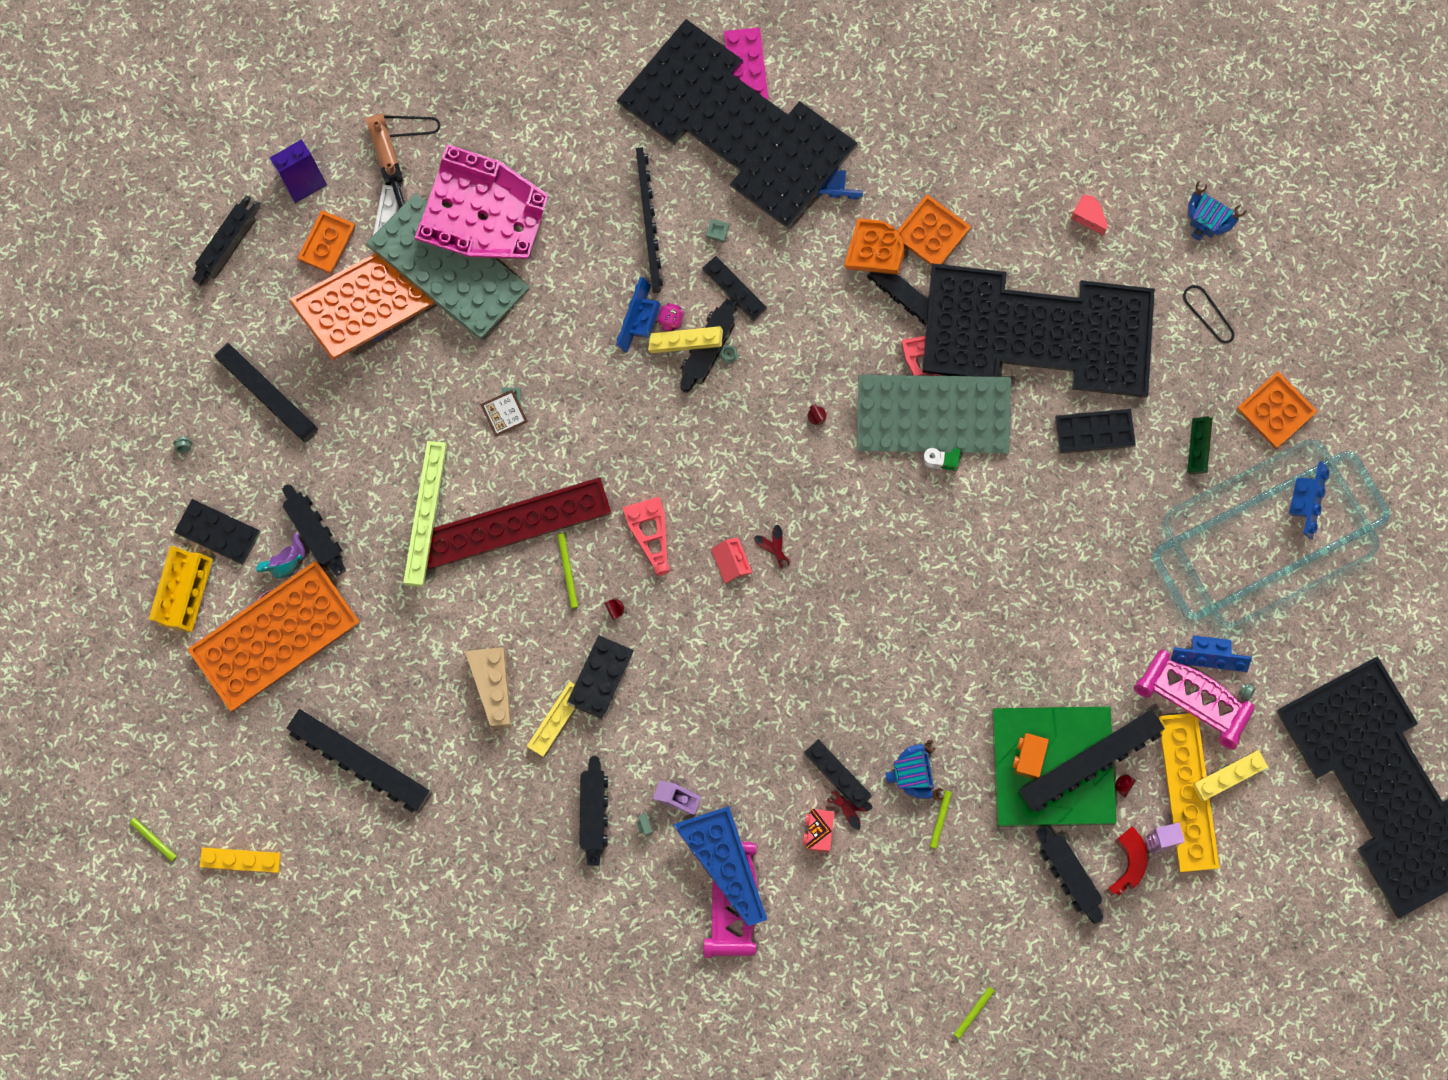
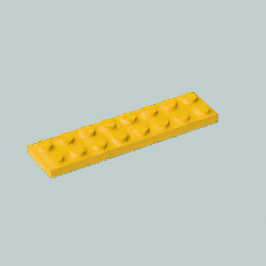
M1190 713L1158 716V719L1165 728L1161 732L1162 737L1160 739L1172 824L1180 823L1185 841L1176 848L1179 873L1219 869L1210 798L1201 802L1192 786L1193 783L1207 777L1199 720Z

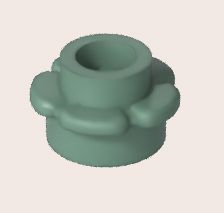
M731 345L724 346L720 352V358L725 363L736 361L738 358L737 349Z
M180 436L177 440H174L173 445L177 452L186 453L190 451L192 441L185 436Z
M1252 683L1243 684L1238 694L1241 695V700L1249 701L1256 690L1255 687L1251 686Z

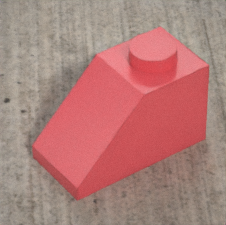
M1083 194L1071 219L1104 236L1108 224L1101 204L1093 196Z

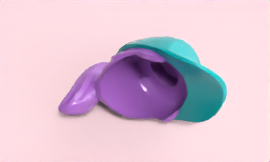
M298 533L294 534L291 546L284 548L278 555L272 556L270 560L260 562L256 567V571L258 573L270 571L277 579L289 577L295 571L297 562L306 556L305 547L300 541Z

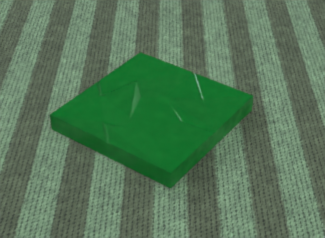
M1111 706L993 708L992 725L997 827L1045 825L1097 826L1115 825L1117 823L1114 765L1105 772H1102V770L1096 772V777L1089 782L1081 781L1078 783L1080 787L1072 792H1069V790L1062 793L1063 797L1053 803L1050 800L1045 804L1047 807L1038 813L1035 810L1030 813L1018 795L1020 789L1029 785L1035 779L1014 774L1015 768H1012L1015 756L1018 757L1020 749H1017L1019 738H1023L1025 733L1049 739L1040 777L1112 734Z

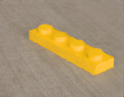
M203 847L201 850L200 868L266 873L280 872L281 853Z

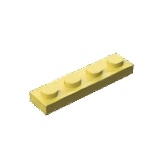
M719 326L651 333L648 350L650 353L722 347L723 329Z
M570 681L527 745V748L543 758L576 709L567 705V701L575 686Z
M1257 750L1193 783L1192 786L1202 802L1268 768L1260 751Z

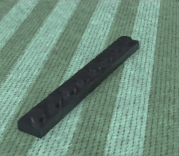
M643 147L636 148L652 292L660 293L663 279L662 275H658V269H661L660 257L656 258V251H659L658 240H654V234H657L656 222L652 223V217L655 216L654 205H650L649 200L653 199L652 188H648L647 183L651 182L650 171H646L645 166L649 164L648 153L644 154Z

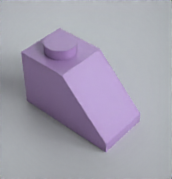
M659 780L653 799L669 807L695 815L701 796L677 784Z

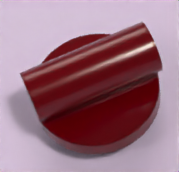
M816 404L810 406L807 415L809 422L813 425L824 423L826 420L825 410Z
M614 598L604 603L612 620L623 616L624 605L621 601Z
M1123 775L1117 779L1115 789L1121 796L1126 798L1136 780L1129 775Z

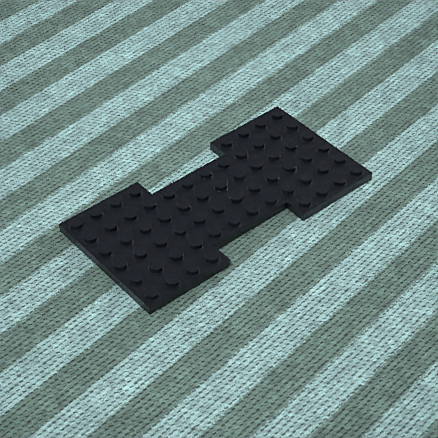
M685 19L616 101L620 106L673 145L686 131L740 171L730 183V187L789 229L854 151L858 143L800 101L789 114H786L733 75L743 63L740 57Z
M932 263L922 373L948 376L998 377L999 363L1073 371L1072 390L1147 398L1154 288L1080 280L1078 298L1006 290L1005 271Z
M1377 656L1276 710L1315 779L1333 770L1371 834L1373 840L1357 848L1396 917L1399 919L1448 892V799L1445 801L1441 800L1402 734L1416 726L1418 722L1379 657Z

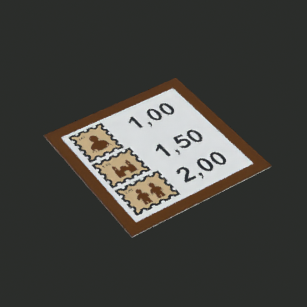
M513 390L480 404L495 437L528 422Z

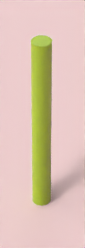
M562 533L558 534L557 538L570 607L575 609L578 608L565 534Z

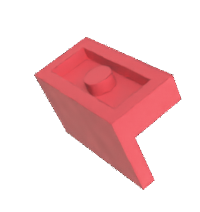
M739 538L726 539L711 549L725 584L737 577L753 573Z

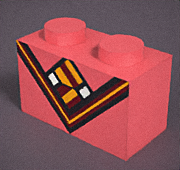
M811 809L810 814L806 813L805 825L809 826L808 833H804L803 845H806V850L830 852L834 820L833 811Z

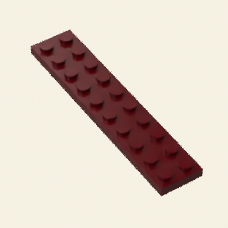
M598 477L433 528L427 569L431 570L612 514L601 478Z

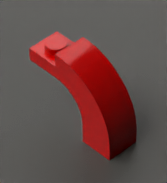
M1133 826L1115 840L1126 854L1127 869L1124 875L1106 890L1111 896L1115 893L1119 896L1127 889L1126 884L1131 890L1135 888L1142 880L1147 868V849L1142 837Z

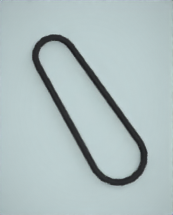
M384 115V118L432 119L438 123V127L434 131L390 134V137L434 134L439 131L441 126L440 121L435 117Z
M1198 285L1187 287L1184 290L1183 299L1188 307L1220 342H1231L1235 336L1234 331L1205 289ZM1198 288L1203 291L1230 329L1232 337L1229 340H1222L1186 299V293L1189 289Z

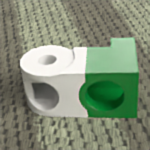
M929 448L924 453V463L930 468L957 471L960 449L953 448L952 453Z

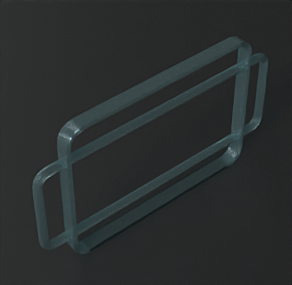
M1308 439L1167 511L1163 518V528L1170 540L1155 548L1153 561L1182 613L1187 618L1198 620L1212 613L1219 625L1225 628H1234L1371 558L1378 551L1380 544L1374 529L1388 522L1390 509L1357 454L1351 451H1344L1331 457L1321 442ZM1313 446L1317 448L1325 460L1323 462L1331 470L1363 527L1213 603L1179 543L1295 485L1297 478L1311 477L1317 473L1318 464L1176 537L1169 526V516L1302 447ZM1346 458L1353 461L1382 510V517L1371 523L1336 466V463ZM1366 533L1369 534L1373 542V549L1370 553L1236 622L1225 621L1218 612L1219 609ZM1173 546L1208 606L1198 612L1190 611L1160 558L1162 552Z

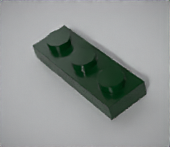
M1209 416L1192 418L1187 473L1192 475L1208 472L1213 419Z

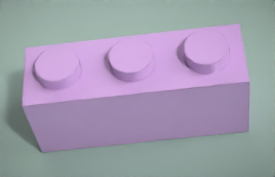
M1180 823L1158 827L1146 835L1147 839H1145L1146 848L1148 851L1151 850V854L1173 850L1185 842Z

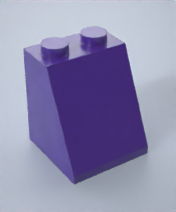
M302 139L270 157L277 176L295 204L327 186L312 154Z

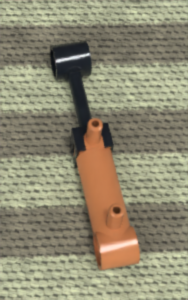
M380 113L366 117L365 120L385 184L392 185L398 208L400 209L405 202L399 182L404 180L384 115Z

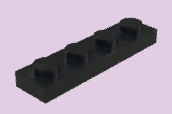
M717 256L702 267V270L753 322L767 310V307Z
M819 739L804 752V755L857 810L872 798L871 793Z

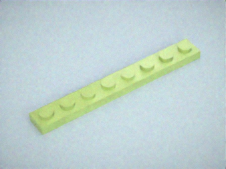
M427 441L403 582L405 586L424 587L447 444L444 442Z

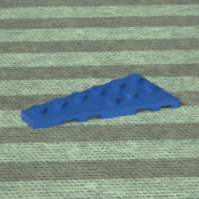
M729 806L673 824L672 826L747 927L767 920Z

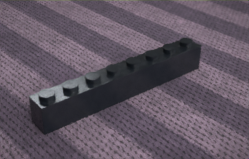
M301 709L297 711L286 728L290 731L289 736L297 741L300 738L306 741L305 746L313 751L316 749L323 752L321 756L330 762L333 759L339 762L338 767L346 772L349 769L355 772L354 777L360 781L368 780L372 783L370 787L378 792H381V790L387 792L388 795L386 797L396 803L398 800L403 802V807L411 813L414 811L420 813L432 794L429 789Z
M1151 709L1020 789L1018 795L1030 813L1034 810L1038 813L1047 807L1045 804L1050 800L1053 803L1063 797L1062 793L1069 790V792H1072L1079 788L1078 783L1081 781L1089 782L1096 777L1095 773L1099 770H1102V772L1107 771L1113 767L1112 762L1117 759L1121 762L1129 757L1128 753L1135 750L1137 752L1146 746L1145 742L1151 739L1154 742L1162 737L1161 732L1165 728Z

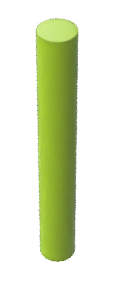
M945 790L929 846L933 849H937L952 792Z
M135 817L129 822L171 862L177 858L167 846Z
M991 987L986 989L953 1034L959 1040L994 994L995 990Z

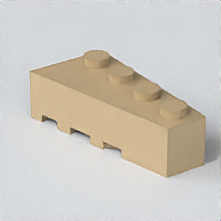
M504 647L465 651L492 730L512 728Z

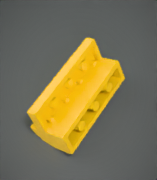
M170 546L148 620L156 622L159 626L192 632L213 559L201 553L187 552L176 546Z

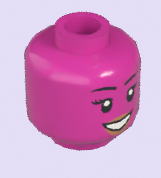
M667 303V305L661 307L657 322L662 326V330L668 332L673 329H679L684 312L680 306Z

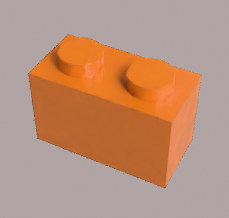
M1025 733L1023 738L1020 737L1017 749H1020L1019 756H1015L1012 768H1015L1014 774L1037 780L1040 777L1049 739Z

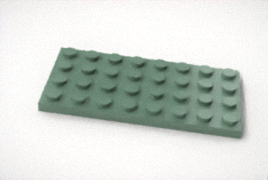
M415 193L366 242V246L481 340L529 290V286L495 258L467 257L415 240L419 223L422 220L427 202Z
M858 375L857 451L925 452L929 448H935L940 452H952L953 448H958L960 452L1009 453L1011 377Z

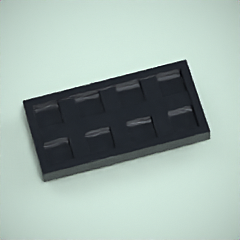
M1131 409L1055 416L1059 454L1136 446Z
M191 499L174 531L175 534L241 565H244L261 533L260 530L194 499Z
M598 635L570 694L567 705L603 719L634 650Z

